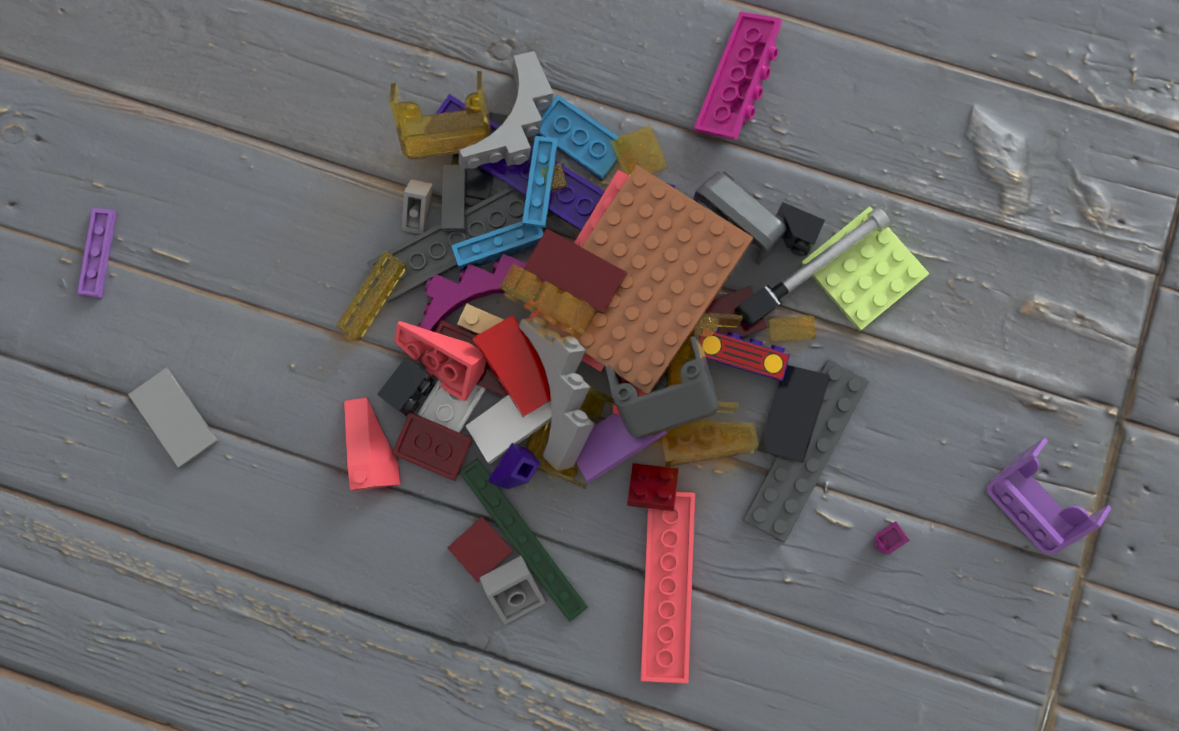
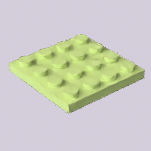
M869 206L803 260L801 265L803 266L865 222L868 219L867 214L873 209ZM887 227L882 232L875 230L812 277L860 332L928 276L929 272L890 228Z

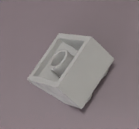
M522 556L480 577L485 593L504 625L546 603Z

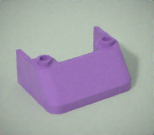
M1044 437L1019 454L988 484L987 492L1041 552L1052 555L1101 527L1111 507L1107 505L1094 514L1089 515L1080 506L1072 505L1063 510L1032 477L1039 469V461L1036 456L1048 441Z

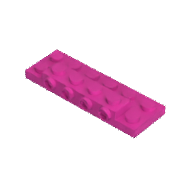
M739 12L694 126V130L697 133L736 141L742 125H746L748 119H753L755 115L756 99L760 100L763 94L762 83L764 80H768L771 69L769 65L771 60L775 61L778 56L775 40L782 25L781 18Z

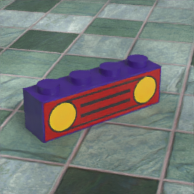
M706 325V328H699L696 338L704 349L707 360L783 381L790 354L784 352L785 348L771 345V348L762 346V341L750 338L749 342L741 340V335L733 332H728L727 335L719 333V328Z

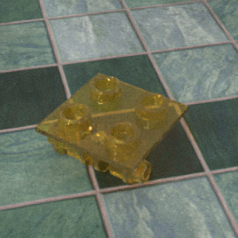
M651 125L630 134L622 135L610 142L622 171L629 176L636 165L649 173L668 166Z

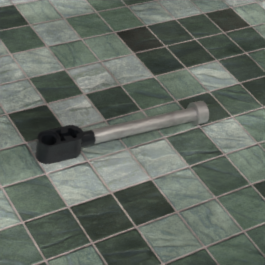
M876 207L867 214L868 219L773 288L769 285L763 287L737 306L734 311L745 326L750 328L782 304L780 300L782 297L875 230L882 232L889 227L891 222L886 213L881 208Z

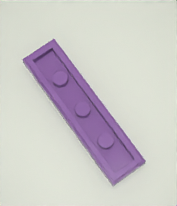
M92 208L77 290V295L102 298L117 214L114 210Z

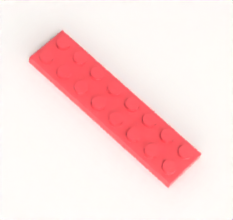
M676 492L674 511L648 508L641 681L688 683L695 493Z

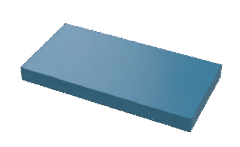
M559 95L552 101L551 107H548L542 114L540 133L536 134L542 137L557 138V149L602 181L629 147V144Z

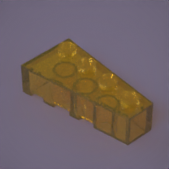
M514 263L499 287L505 291L504 296L515 303L517 299L525 303L524 308L533 313H536L537 310L544 313L543 318L554 325L557 321L564 325L563 330L574 336L576 333L584 335L597 312L588 303L580 301L566 291L562 292L553 284L542 281L538 276Z
M701 420L667 430L668 433L660 438L665 467L755 453L758 449L755 426L752 423Z

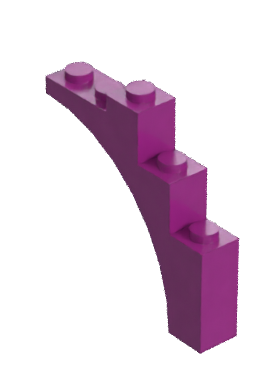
M502 254L501 259L495 261L492 269L494 274L468 264L467 269H463L458 279L460 284L434 274L433 278L427 281L424 289L426 291L425 295L432 302L427 303L423 313L425 318L422 324L419 323L417 327L435 332L440 321H444L457 309L475 299L492 294L518 293L541 298L549 283L526 271L524 267L527 263Z

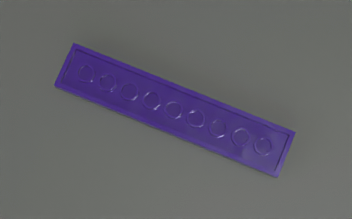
M449 94L424 131L459 154L460 149L482 141L494 133L500 126ZM530 145L529 160L522 164L507 166L505 159H501L496 163L490 162L479 165V167L526 196L533 146ZM555 161L548 211L579 231H582L605 191Z

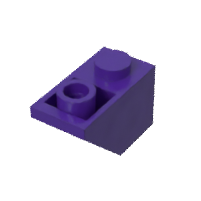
M511 443L488 481L505 489L529 483L540 466V462L530 449Z

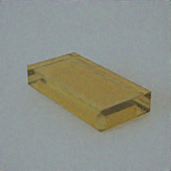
M814 315L768 319L770 343L816 338Z

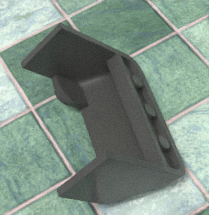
M717 172L697 189L693 200L699 204L704 203L718 216L754 238L752 244L761 251L756 261L760 265L782 240L787 231L786 222L779 215L774 216L734 183V179L727 172Z
M695 336L691 337V342L696 359L683 365L681 369L682 383L638 397L636 389L631 384H622L621 378L615 373V370L610 365L605 366L613 400L628 433L632 437L643 439L711 417L718 411L719 402L704 349Z

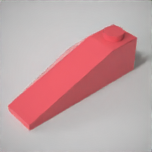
M401 321L397 323L394 342L413 360L418 359L426 367L425 371L430 376L432 374L435 375L442 382L440 386L445 391L465 402L485 370L486 360L480 350L468 342Z
M368 398L344 401L350 490L362 491L401 485L398 460L396 456L392 455L393 451Z

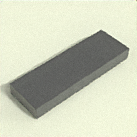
M443 165L442 231H465L466 169L461 170L460 165Z

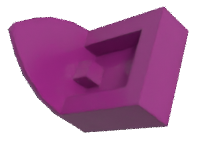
M897 521L874 535L875 549L885 555L891 554L910 541Z

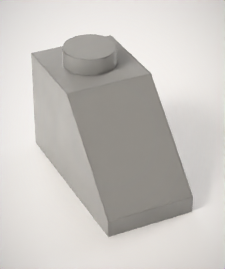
M410 180L404 190L402 231L416 234L425 232L432 201V183Z

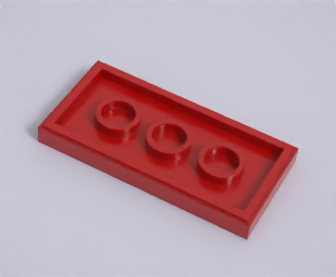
M513 315L473 338L474 343L523 418L551 401L550 386L540 356L525 333L519 328V324Z

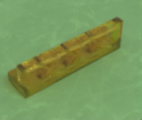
M385 250L336 326L345 332L344 336L349 340L360 342L408 267ZM388 258L391 261L384 270L383 265ZM379 279L374 288L371 289L373 280ZM367 298L363 303L362 307L359 308V302L361 301V299ZM355 316L349 327H346L345 324L349 318Z

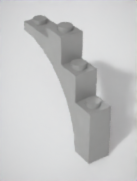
M534 51L513 56L512 72L516 82L517 100L512 112L505 122L490 136L474 145L459 150L461 170L473 169L490 162L496 163L501 159H505L507 166L519 165L529 160L531 147L526 137H532L540 133L542 118L538 110L551 107L553 91Z
M539 317L522 319L519 328L527 335L537 350L550 386L552 419L549 439L543 457L557 471L572 468L594 426V423L588 418L587 414L580 410L590 386L583 381L580 375L575 373L586 350L579 344L577 339L571 336L560 338V335L549 328L546 322Z

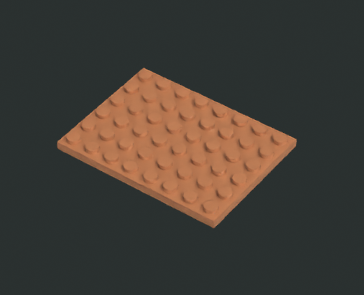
M636 165L582 246L585 250L627 272L605 314L555 287L535 317L543 319L546 325L561 337L571 336L577 339L579 344L586 350L585 353L605 366L610 365L615 370V373L649 394L653 391L754 238Z

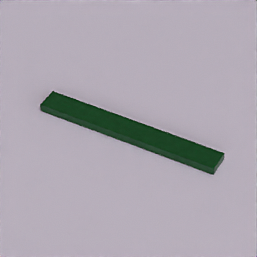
M475 459L459 472L519 555L522 556L525 563L570 622L586 610L588 606L497 485L489 483L490 474L481 462Z

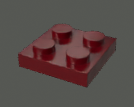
M633 463L627 506L674 511L679 468Z

